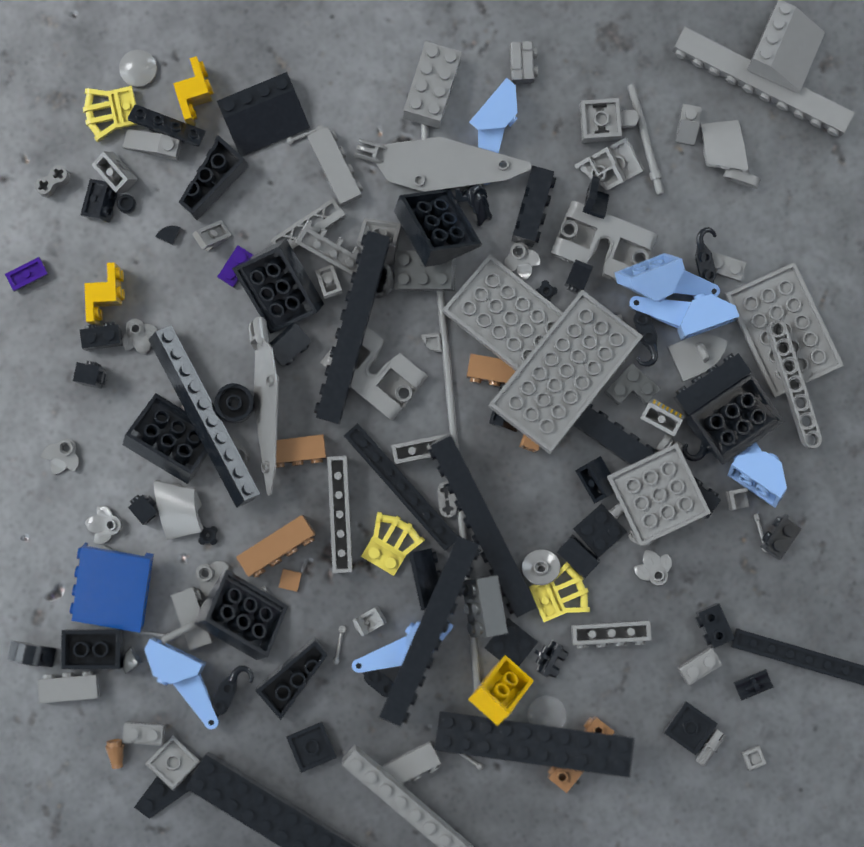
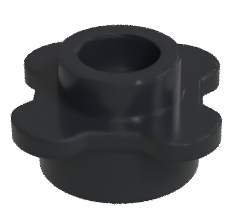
M544 280L539 289L535 291L550 302L551 297L556 295L558 290L556 287H552L547 280Z
M203 526L204 529L200 532L198 542L201 545L205 543L215 545L217 543L216 533L218 529L215 526L211 528Z

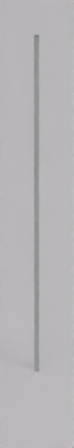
M421 124L422 139L429 138V127ZM436 291L449 430L459 450L447 317L442 313V309L445 307L444 291ZM457 509L459 536L467 539V528L463 521L465 515L463 511L459 512ZM469 634L475 691L481 683L477 637H471Z

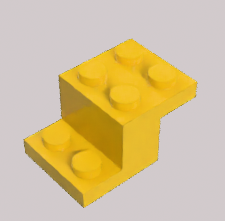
M197 56L189 58L195 77L173 83L184 120L192 126H196L195 120L198 119L193 107L211 102V95L214 94L209 79H205V77H208L206 67L203 61L199 62Z
M115 262L107 263L108 282L84 283L86 322L90 325L100 326V321L103 320V311L99 307L122 306V301L125 300V291L121 288V282L124 281V271Z

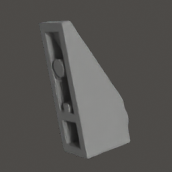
M127 129L123 148L178 161L183 142L164 134Z

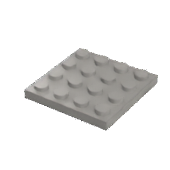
M677 443L607 476L640 546L711 513Z

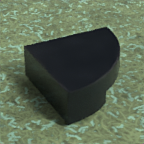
M164 227L155 237L174 245L181 227Z

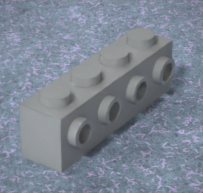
M650 621L571 625L572 645H577V648H588V644H596V647H607L608 643H615V646H625L627 642H635V645L646 644V641L651 640Z

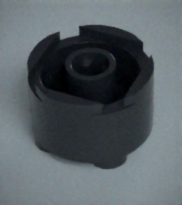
M230 383L218 391L215 398V409L225 421L241 423L252 415L254 411V398L245 386ZM233 399L240 401L236 408L230 406Z

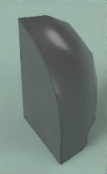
M130 647L125 652L122 659V668L125 674L143 663L133 647Z

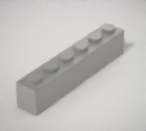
M327 457L333 573L353 572L348 457Z

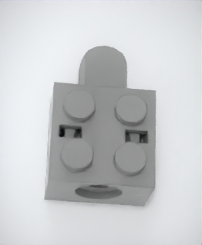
M619 98L582 100L579 105L582 143L620 141L622 137L621 129L634 128L638 123V113L635 110H620Z

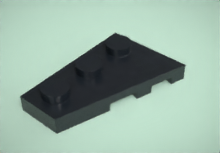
M189 774L174 791L157 776L134 808L147 818H152L189 791L185 787L192 776Z

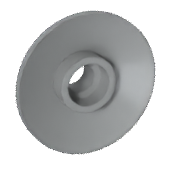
M535 550L524 558L522 573L526 580L532 584L547 585L558 577L560 562L557 556L548 550ZM541 568L545 569L544 572H538Z

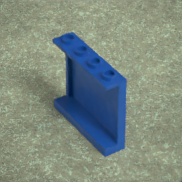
M85 542L81 548L79 547L77 552V559L80 560L74 577L77 578V583L74 584L72 589V596H75L74 603L72 602L70 606L72 621L140 633L145 622L154 554L146 553L142 556L90 547L88 542Z

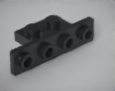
M134 105L128 116V121L197 147L200 146L206 132L203 129L139 105Z

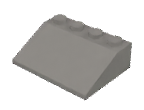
M778 0L747 70L800 93L825 32L796 6Z

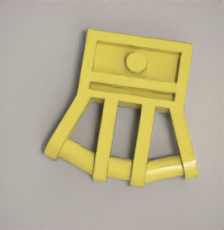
M132 86L110 91L85 89L86 99L83 113H86V126H89L95 135L94 139L96 142L102 141L116 129L138 125L128 121V116L134 105H136ZM94 96L109 98V101L92 105ZM111 107L112 114L94 118V111ZM114 120V123L103 131L96 125Z
M377 512L374 535L361 557L394 576L406 555L424 542L425 539L423 536H419L412 527L413 524L405 523L400 520L401 517L383 515L382 512ZM381 522L390 523L389 530L383 540L378 538ZM397 526L404 531L393 547L387 541ZM409 534L414 543L403 552L398 550L406 535Z
M568 562L560 568L558 577L566 571L573 579L555 586L554 581L547 585L533 584L529 586L543 622L565 613L590 612V607H588L589 591L583 584V576L579 575ZM572 584L576 585L577 592L560 598L558 590ZM580 596V607H564L563 603Z

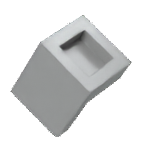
M748 488L726 492L729 511L749 507L746 493Z

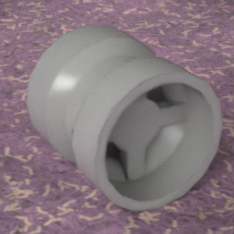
M666 434L656 449L661 451L675 443L681 449L682 444L678 441L675 442L672 440V436Z

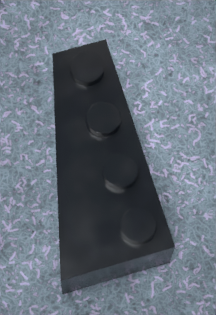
M219 135L214 140L215 143L212 148L207 152L204 162L196 171L197 174L193 181L189 183L179 200V204L196 221L249 167L246 160Z
M532 165L511 239L512 242H521L530 247H533L534 243L539 242L541 232L538 231L539 225L544 224L546 214L543 213L544 207H549L551 196L548 195L549 189H554L556 177H553L554 171Z
M314 637L256 686V693L280 720L328 655L327 651Z

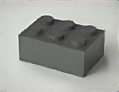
M416 250L395 251L394 289L397 291H455L456 258L442 265L425 267Z
M498 575L465 579L462 585L466 587L462 595L465 601L464 612L467 615V630L470 636L487 638L508 633Z

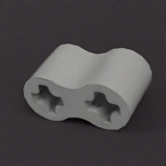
M54 166L46 177H41L35 182V189L43 197H51L59 186L68 184L70 174L63 166ZM59 172L63 176L61 179L57 175ZM44 184H46L48 188L46 191L42 187Z

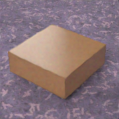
M283 569L279 588L298 592L302 573Z

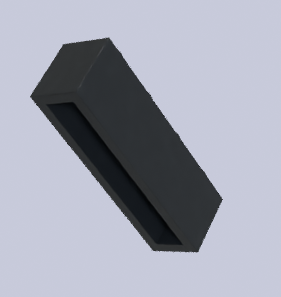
M731 353L722 359L724 361L722 365L718 367L715 364L707 370L709 374L704 377L699 375L691 381L693 383L691 386L686 388L684 385L675 391L677 395L673 398L686 416L751 373V370L739 353L735 356Z

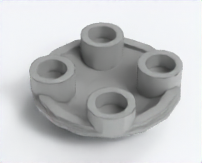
M138 49L124 55L120 61L119 71L125 83L140 87L153 82L157 66L151 54Z

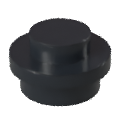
M125 194L117 200V207L122 213L129 214L135 210L136 201L131 195Z

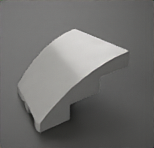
M732 120L701 124L700 130L704 141L703 154L706 165L715 168L720 167L725 170L735 168L742 170V173H748L746 151L739 121Z
M627 137L574 165L591 179L593 176L599 177L600 186L606 190L644 171Z
M161 480L154 481L156 504L167 540L201 532L204 528L197 511L202 504L196 489L188 486L183 487L175 483H162Z

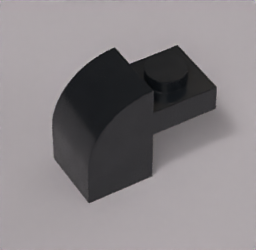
M11 641L7 660L32 666L53 667L56 648Z

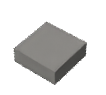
M760 745L741 752L749 771L767 764Z

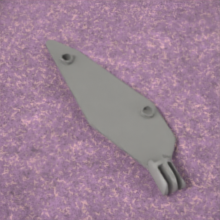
M443 137L389 144H377L359 138V143L375 148L373 150L357 145L356 150L371 154L372 157L359 153L354 154V157L376 163L388 182L423 192L506 181L531 170L532 167L530 162ZM506 162L507 166L505 168H501L500 163Z
M257 317L248 325L250 343L255 349L254 411L262 458L261 470L264 473L267 495H272L276 470L279 376L276 373L273 348L268 343L269 336L266 320L263 317Z

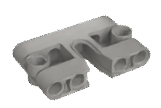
M571 201L550 252L554 257L574 264L576 259L587 264L595 253L599 242L605 240L609 243V249L605 256L602 276L616 281L614 272L637 264L635 255H642L644 261L649 259L658 235L607 213L604 219L582 212L584 204ZM571 226L574 233L571 235L566 234L564 227Z
M367 327L351 388L393 421L429 376L401 353L387 362L377 374H370L369 368L377 359L385 341ZM331 349L320 361L325 367L331 365ZM403 388L409 390V396L405 399L399 397V391Z

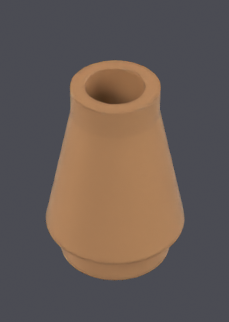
M122 739L108 740L105 749L112 769L122 768L124 743H122Z

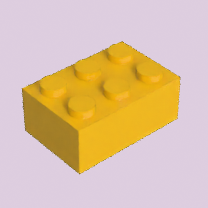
M504 655L490 670L468 700L498 726L511 713L534 680Z

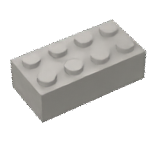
M425 41L404 107V119L437 129L440 128L459 68L462 52Z

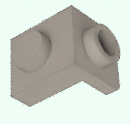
M379 606L353 619L355 629L362 637L387 623Z

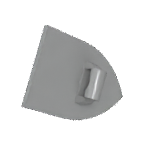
M703 334L689 337L669 346L668 349L683 382L706 372L713 365L717 364L725 352L728 341L718 336Z

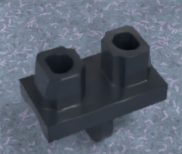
M551 640L549 646L544 645L541 652L538 650L534 652L539 655L536 663L539 664L536 671L545 677L551 676L556 678L560 668L554 666L556 659L566 660L568 652L563 649L562 645Z
M766 669L733 682L741 701L774 687Z

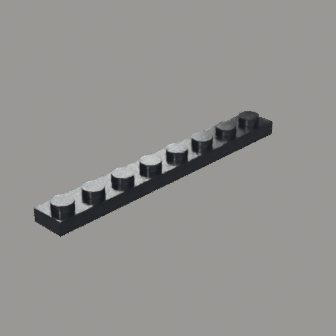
M358 423L343 435L444 551L455 543L457 535Z
M736 628L735 639L731 645L733 648L864 686V665Z

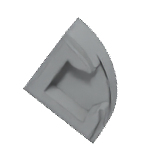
M440 333L421 334L422 341L428 349L434 352H442Z

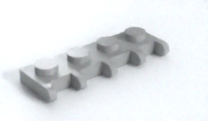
M308 219L295 243L351 275L353 271L356 272L358 267L356 258L360 248L355 247L353 252L348 251L340 246L343 242L341 237L338 238L336 243L324 237L327 229L323 228L320 233L311 230L309 227L312 221Z

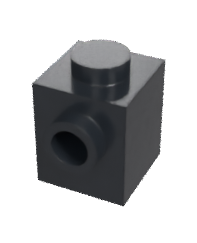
M137 495L130 501L131 505L128 508L142 525H146L159 514L155 507L156 502L151 496Z

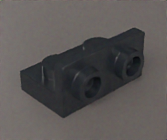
M90 179L80 215L109 223L118 193L106 181Z
M787 514L781 517L778 516L772 523L774 527L771 532L767 531L761 539L763 543L760 547L777 560L782 559L801 531L799 526L788 519L789 515Z

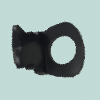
M481 184L471 185L462 191L461 189H455L457 202L468 201L474 214L477 216L478 226H481L486 219H492L487 192Z

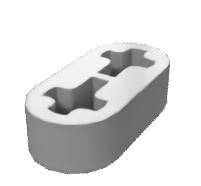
M734 168L725 170L723 176L728 181L753 189L758 188L761 180L755 175L742 173V171Z
M444 481L438 486L439 511L442 516L450 518L456 513L457 507L454 503L456 497L454 493L451 495L448 493L449 498L445 499L444 492L440 491L448 483V481ZM448 500L450 507L454 508L453 511H450L449 515L442 510L446 506L445 501Z

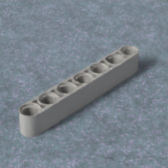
M776 320L768 325L766 329L767 336L801 443L807 449H814L821 445L822 436L787 326L783 321ZM773 325L780 327L781 333L779 335L773 333ZM780 343L786 346L787 350L785 353H781L778 350ZM785 362L792 364L793 368L791 371L785 370ZM791 380L797 381V390L790 387ZM797 398L804 401L803 408L796 406ZM804 416L810 420L808 427L802 424L801 420ZM809 435L815 437L816 442L814 445L808 443L807 438Z

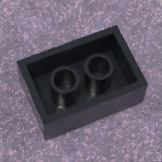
M61 630V669L122 668L123 630Z

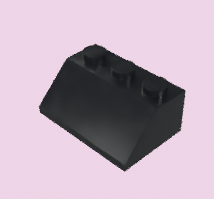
M431 548L409 553L421 611L426 610L441 575L440 570L436 571L435 563H438L436 551L432 552Z

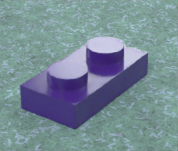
M237 245L217 278L234 288L239 280L232 268L252 257L253 254Z
M40 257L5 274L14 292L49 275Z

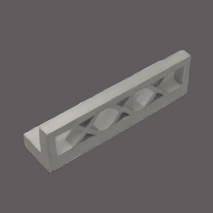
M332 198L270 239L272 244H275L282 237L290 239L289 244L295 252L302 246L295 243L297 237H293L294 229L297 227L303 228L304 225L302 224L315 216L320 217L321 222L309 228L320 233L323 228L328 230L345 219L346 215L334 198ZM333 204L337 211L330 216H325L326 208Z

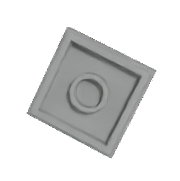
M172 736L145 764L174 791L201 762Z

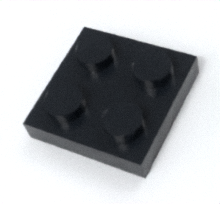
M602 503L573 528L598 558L627 533Z
M507 618L508 633L493 636L484 648L498 660L506 655L519 667L538 641Z
M685 701L663 733L694 755H697L718 723Z
M322 721L286 736L301 773L337 758Z

